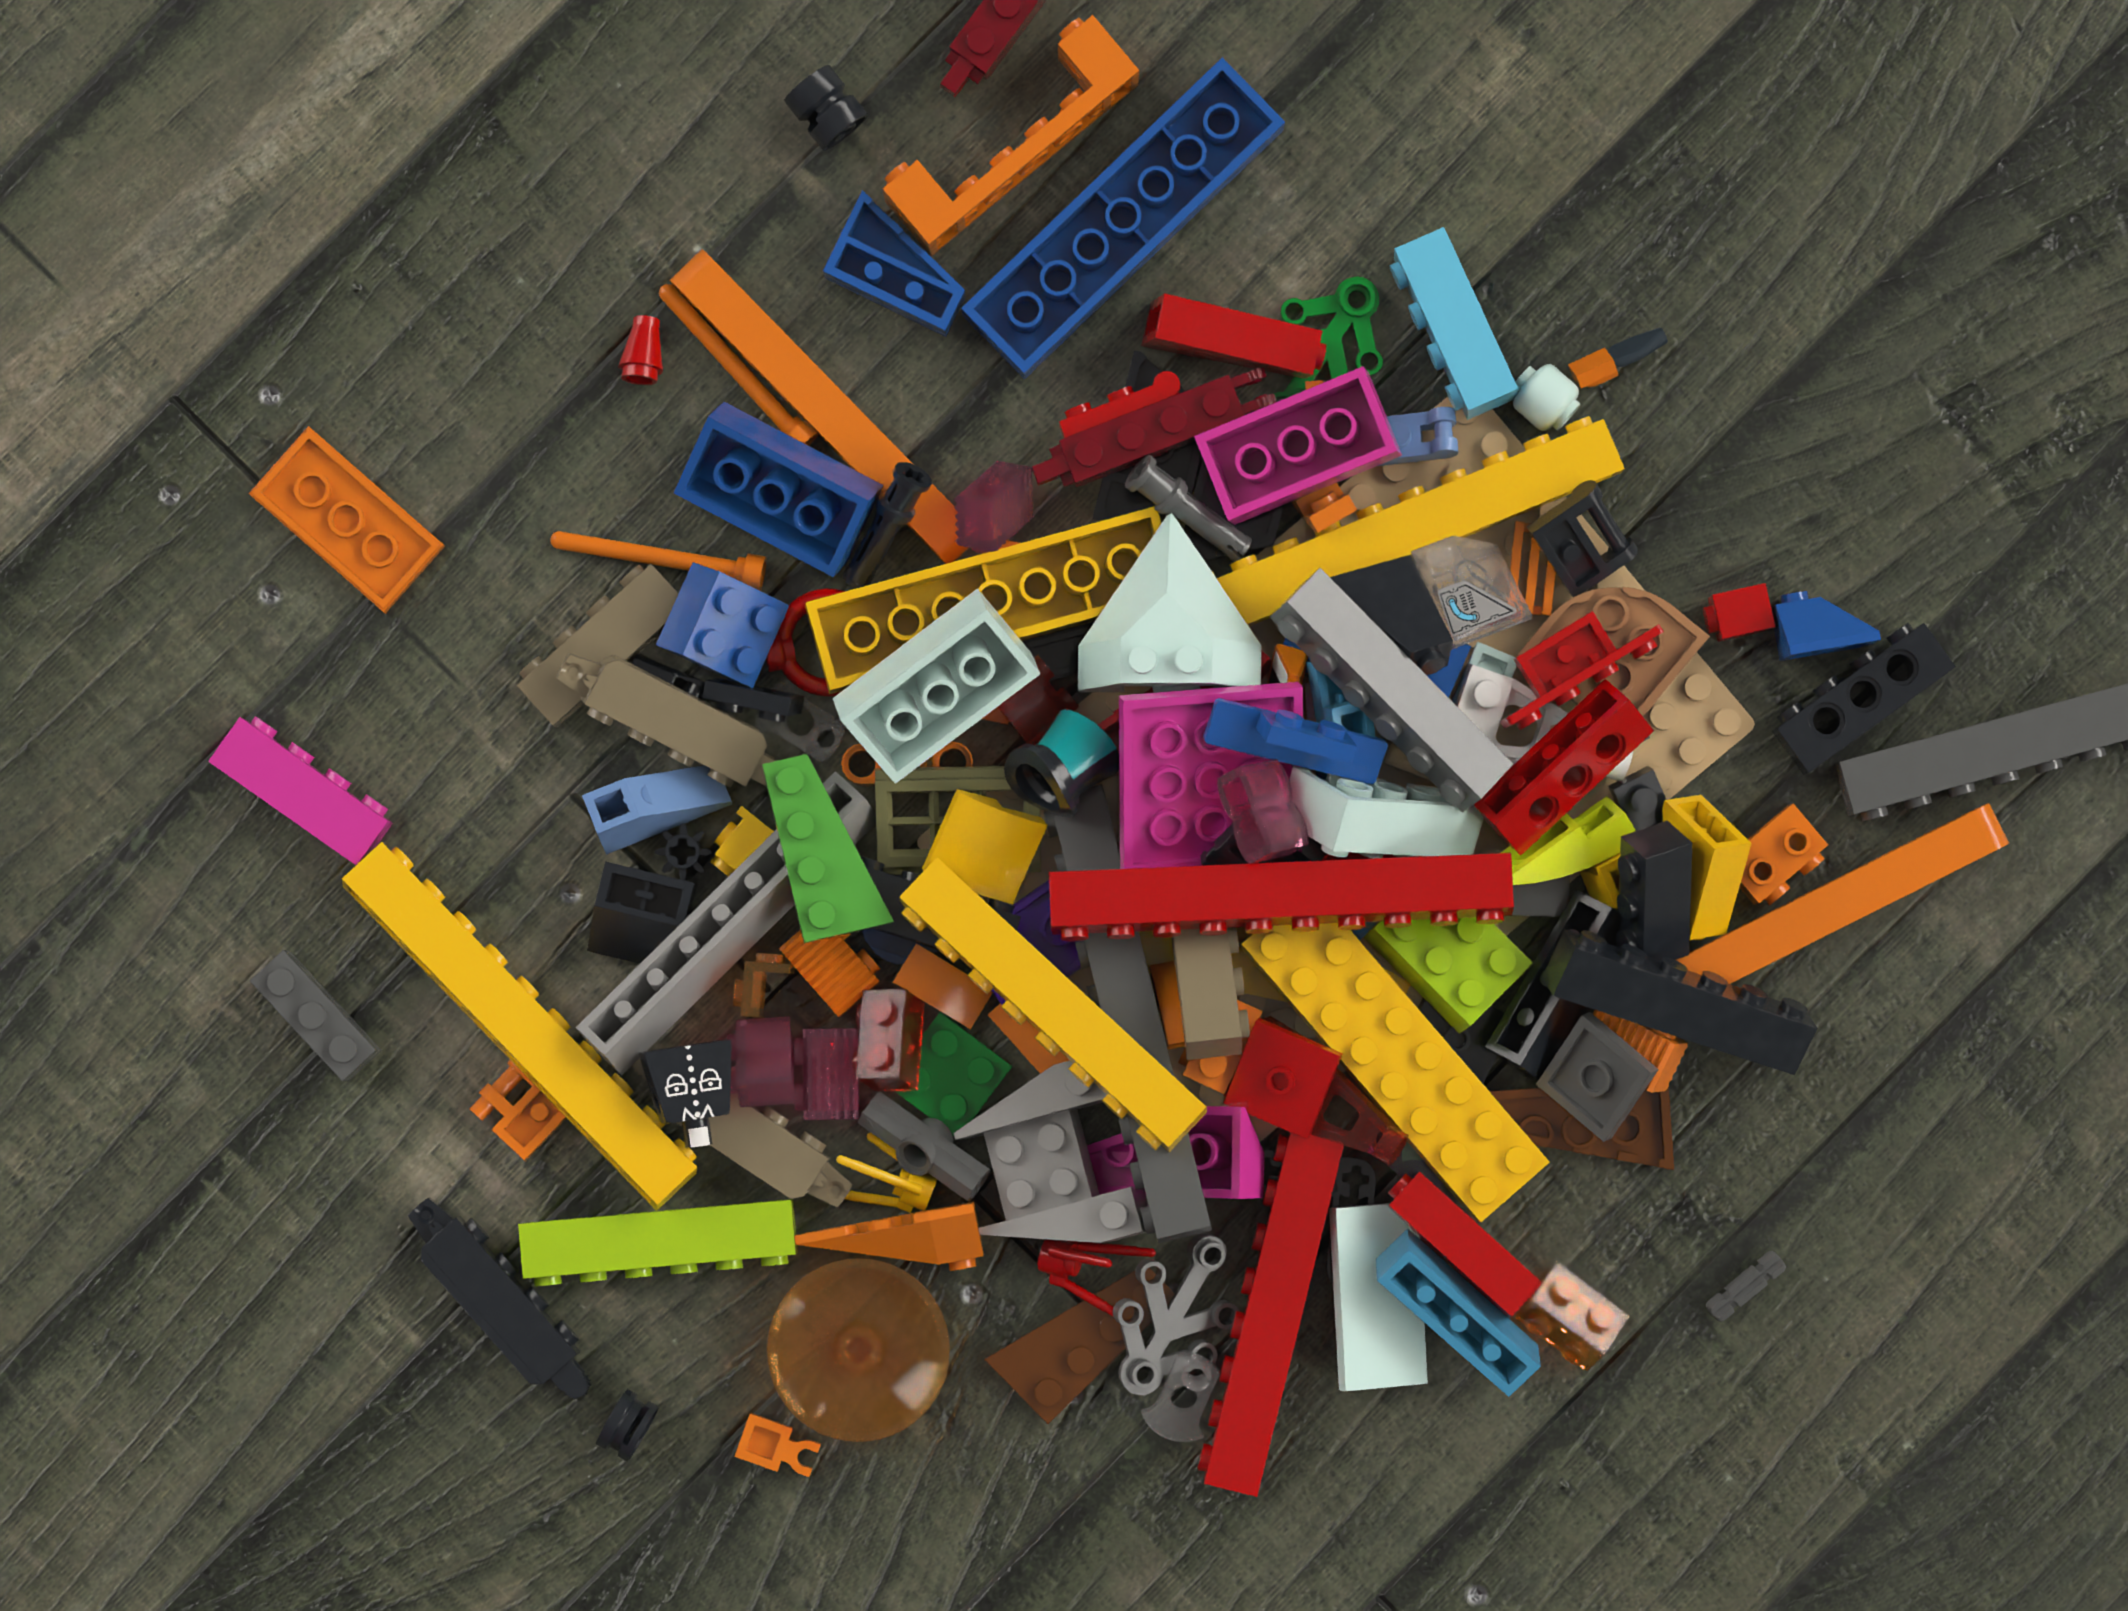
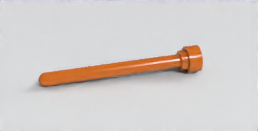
M665 284L661 286L659 296L773 421L780 431L809 446L818 437V431L807 420L802 421L798 416L794 418L673 285Z
M562 531L553 533L550 538L551 545L560 550L689 571L692 562L720 571L759 591L762 590L765 578L767 557L748 553L747 557L738 556L736 561Z

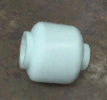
M1552 364L1543 365L1537 371L1529 366L1515 381L1519 392L1513 401L1514 408L1541 431L1549 430L1552 427L1558 431L1581 405L1576 400L1579 395V388Z

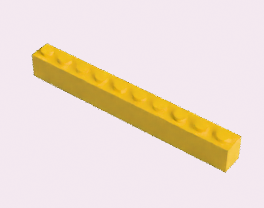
M1590 416L1566 425L1565 429L1568 434L1553 440L1550 439L1548 433L1523 443L1526 451L1510 458L1507 451L1492 455L1481 461L1483 469L1468 475L1465 468L1453 471L1439 478L1442 486L1425 492L1423 485L1407 490L1398 495L1400 503L1383 509L1381 502L1356 512L1357 521L1345 526H1341L1338 521L1319 533L1315 532L1316 538L1300 544L1297 537L1281 542L1272 547L1274 555L1258 561L1255 554L1240 559L1230 564L1233 572L1216 579L1250 627L1269 619L1281 604L1319 568L1329 577L1407 555H1411L1412 559H1415L1570 495L1584 481L1593 480L1599 483L1621 474L1625 468L1605 420L1602 419L1593 423Z
M381 842L342 878L343 888L526 1075L656 1211L661 1208L696 1174L697 1166L693 1163L697 1158L695 1153L690 1148H685V1142L680 1138L673 1142L661 1130L665 1124L660 1122L657 1113L647 1105L641 1109L630 1098L634 1093L631 1087L617 1073L610 1077L598 1065L602 1058L586 1041L583 1040L578 1045L567 1033L571 1028L568 1022L554 1008L546 1012L535 1000L539 996L537 990L521 975L516 980L504 968L508 963L505 957L491 943L485 947L481 945L472 935L477 931L474 925L460 911H457L454 915L449 912L441 903L445 899L442 892L429 879H425L422 883L410 871L414 867L413 863L398 847L395 846L390 851Z

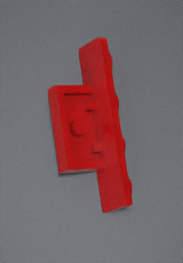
M1593 611L1513 659L1537 699L1500 721L1501 725L1505 729L1516 724L1519 730L1524 729L1543 717L1539 708L1554 700L1558 707L1581 694L1577 685L1592 676L1597 684L1620 670L1616 664V661L1630 653L1633 659L1636 660L1656 648L1658 645L1653 638L1663 633L1664 630L1658 624L1616 649Z

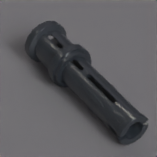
M907 462L897 463L892 471L894 479L885 493H881L876 500V510L878 512L857 548L851 563H849L843 573V579L853 588L871 585L875 573L884 560L902 525L912 521L915 516L914 506L923 492H927L931 487L932 479L918 466Z

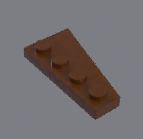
M1150 1267L1145 1272L1146 1281L1152 1280L1156 1276ZM1135 1270L1094 1294L1113 1307L1123 1298H1130L1139 1303L1144 1311L1143 1320L1139 1324L1140 1332L1151 1323L1143 1285L1137 1280ZM1163 1283L1162 1286L1168 1306L1175 1293ZM1082 1301L1001 1350L986 1357L984 1360L1049 1424L1125 1349L1120 1324L1116 1322L1114 1317L1088 1302ZM1128 1306L1123 1310V1320H1129L1133 1317L1134 1307Z

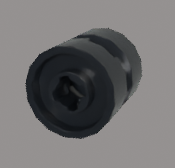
M825 65L809 75L792 89L784 99L786 105L799 121L808 120L810 123L808 132L823 151L834 147L848 137L868 117V113L854 95L843 94L845 84L830 65Z

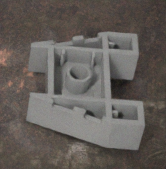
M1071 1061L1051 1066L954 1132L955 1140L972 1139L984 1135L1006 1221L978 1228L980 1235L1103 1243L1146 1233L1140 1210L1141 1207L1148 1206L1144 1188L1136 1190L1135 1186L1102 1195L1099 1194L1078 1109L1102 1103V1099L1107 1094L1094 1082L1089 1088L1082 1084L1068 1070L1073 1064Z

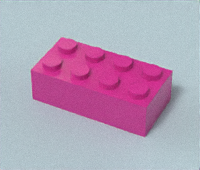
M1363 366L1194 436L1227 520L1234 525L1402 456L1370 374Z

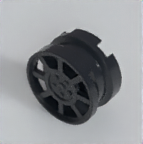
M628 1388L616 1404L596 1441V1445L605 1450L611 1447L618 1451L617 1457L626 1462L635 1453L659 1409V1406L651 1401L643 1403L638 1400V1394ZM640 1421V1424L637 1427L635 1433L633 1434L632 1438H630L629 1436L634 1430L637 1422Z

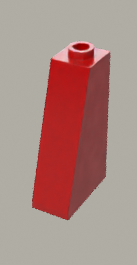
M1166 293L1150 303L1141 346L1253 369L1264 367V370L1303 379L1312 376L1314 369H1321L1326 353V344L1320 342L1322 330Z
M1420 1171L1413 1179L1405 1173L1388 1192L1394 1198L1388 1207L1508 1318H1511L1542 1284L1535 1275Z

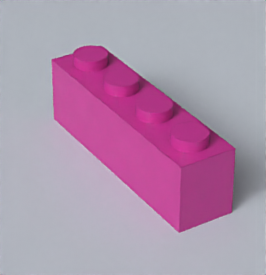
M255 716L250 723L246 719L239 717L208 762L353 864L357 865L377 847L393 824L384 817L389 809L367 794L362 800L347 791L352 783L329 768L325 775L310 765L315 757L292 742L288 749L273 739L278 731Z

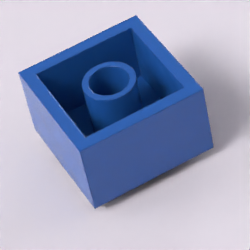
M692 562L656 645L726 679L753 688L790 605L720 571Z

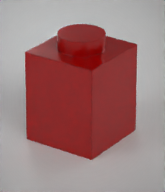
M1766 583L1713 594L1707 598L1709 606L1703 607L1707 631L1709 634L1716 633L1717 642L1770 631L1776 627Z

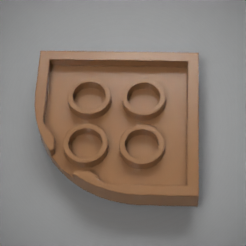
M1607 587L1584 592L1562 604L1545 620L1517 656H1520L1592 611L1616 649L1660 624L1664 632L1653 638L1658 645L1656 648L1636 660L1633 659L1630 653L1616 661L1620 670L1605 678L1623 693L1640 714L1644 716L1710 636L1670 603L1652 593L1630 587ZM1591 676L1577 685L1581 694L1571 699V701L1578 705L1602 681L1596 684Z

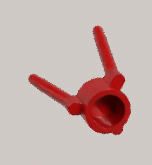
M1046 1239L1039 1253L1038 1270L1050 1274L1049 1284L1068 1290L1113 1317L1114 1307L1068 1279L1069 1275L1073 1277L1078 1275L1082 1263L1106 1268L1112 1266L1110 1259L1083 1252L1154 1257L1156 1251L1153 1248Z

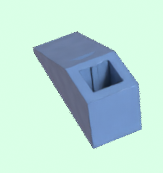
M703 765L624 778L586 793L582 797L607 855L732 805L726 786L709 777L707 774L710 768Z

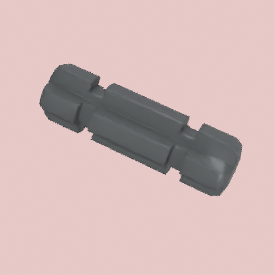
M1768 1251L1757 1260L1759 1263L1757 1266L1751 1265L1724 1287L1725 1292L1723 1294L1717 1293L1707 1301L1706 1307L1717 1321H1725L1735 1312L1734 1308L1737 1305L1742 1307L1768 1285L1767 1280L1770 1278L1774 1280L1785 1271L1786 1265L1776 1252Z

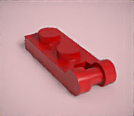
M1163 371L1154 378L1153 385L1134 392L1132 386H1128L1108 394L1109 402L1092 408L1090 402L1075 406L1064 412L1067 419L1059 421L1062 435L1064 438L1177 395L1180 392V380L1173 372Z

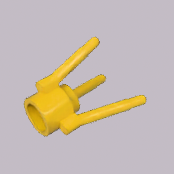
M869 1132L867 1134V1139L897 1160L894 1148L873 1133ZM839 1155L836 1158L837 1163L893 1185L892 1194L900 1197L849 1191L845 1198L846 1200L896 1207L911 1213L913 1207L925 1211L937 1181L932 1175L928 1173L921 1176L912 1175L902 1168L899 1176L843 1155Z

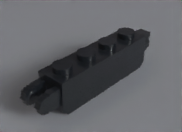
M430 1197L413 1209L408 1217L426 1243L422 1247L421 1261L530 1384H544L551 1379L561 1391H565V1395H568L569 1399L572 1397L575 1400L585 1396V1394L587 1395L590 1386H592L590 1383L591 1379L588 1378L589 1375H585V1370L574 1359L581 1352L575 1346L580 1340L579 1337L563 1320L556 1324L544 1311L550 1306L548 1302L533 1286L526 1290L514 1277L519 1273L518 1268L503 1252L496 1256L484 1242L489 1239V1236L473 1218H470L467 1222L461 1216L454 1218Z

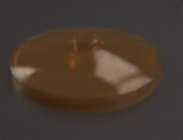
M851 1258L834 1261L813 1270L798 1281L785 1295L774 1314L769 1330L767 1344L768 1365L773 1384L780 1398L792 1414L802 1423L834 1439L853 1442L873 1441L886 1438L906 1429L930 1408L937 1398L947 1375L950 1360V1339L944 1315L937 1301L917 1278L907 1271L884 1261Z

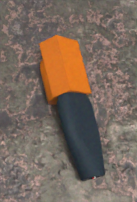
M1660 327L1630 337L1611 346L1608 350L1604 347L1568 364L1572 377L1581 389L1586 386L1596 387L1617 377V368L1625 367L1646 357L1668 343L1663 329Z

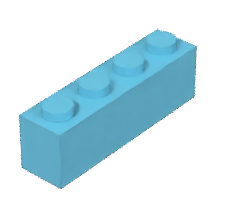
M1442 227L1394 248L1395 263L1389 265L1398 288L1402 290L1407 287L1414 302L1408 305L1410 315L1418 330L1425 328L1432 344L1426 346L1435 369L1438 371L1444 368L1451 384L1445 386V390L1455 411L1463 409L1467 420L1514 400L1518 394L1516 382L1445 228Z

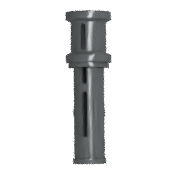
M1146 455L1128 475L1125 488L1131 492L1136 490L1155 504V510L1160 514L1169 515L1173 513L1175 517L1221 550L1233 562L1240 559L1238 551L1244 555L1249 549L1252 539L1248 535L1243 534L1190 494L1186 482L1180 477L1174 479L1156 465V459L1153 456Z

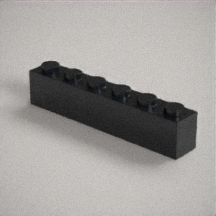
M1564 929L1542 976L1550 992L1555 997L1792 1075L1796 1074L1818 1029L1808 1015L1807 1007L1794 999L1785 997L1782 1001L1769 998L1764 991L1755 986L1744 984L1742 988L1728 984L1727 980L1716 973L1703 971L1702 975L1688 971L1685 965L1674 959L1664 957L1662 961L1647 957L1644 951L1635 946L1623 944L1620 948L1608 944L1598 934L1586 930L1578 934Z

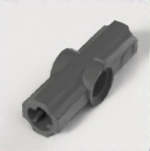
M880 1091L871 1099L857 1122L896 1150V1159L905 1171L917 1176L928 1172L969 1202L977 1195L991 1173L989 1168L953 1144L952 1133L942 1121L936 1118H925L921 1121Z

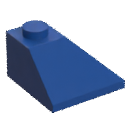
M1807 591L1780 596L1782 604H1776L1771 607L1776 626L1774 632L1779 661L1868 647L1881 640L1879 630L1821 597L1809 599Z

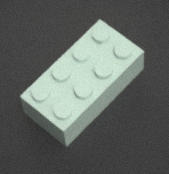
M977 588L836 695L833 701L841 722L896 784L1039 676L1040 671L1030 650Z

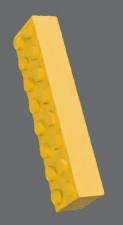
M1155 506L806 602L805 609L829 694L846 689L977 588L1021 641L1095 621L1161 525L1159 512L1155 510Z
M1338 923L1319 924V930L1310 932L1292 931V925L1273 926V931L1269 933H1250L1238 944L1325 1046L1343 1053L1339 1063L1475 1221L1482 1222L1550 1163L1351 930L1338 929Z

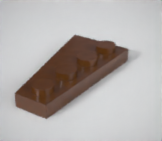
M1540 1087L1489 1091L1537 1146L1674 1170L1669 1087L1664 1092L1651 1093L1644 1090L1614 1136L1605 1142Z

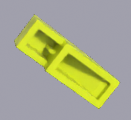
M1606 796L1575 819H1572L1566 813L1521 856L1511 846L1501 853H1511L1513 885L1538 883L1565 877L1588 869L1619 854L1621 836L1636 830L1626 813Z

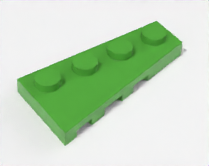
M808 754L762 764L804 944L893 923L894 921Z

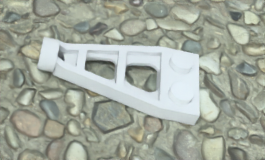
M1472 664L1468 665L1455 703L1505 754L1513 765L1549 732L1550 726L1556 725L1568 714L1549 702L1539 708L1543 717L1536 721L1537 728L1530 744L1523 747L1501 745L1496 740L1495 735L1505 707L1517 705L1522 708L1537 699V697L1530 688L1516 679ZM1633 751L1606 777L1621 782L1629 769Z

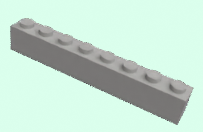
M835 771L823 785L855 845L876 825V813L866 798ZM777 829L575 1027L592 1048L621 1076L639 1059V1052L647 1051L795 905Z

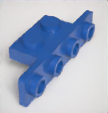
M1221 698L1216 699L1203 735V739L1207 744L1368 784L1376 782L1388 747L1384 739L1349 731L1342 725L1331 721L1321 720L1320 723L1305 720L1302 716L1291 711L1280 709L1277 712Z

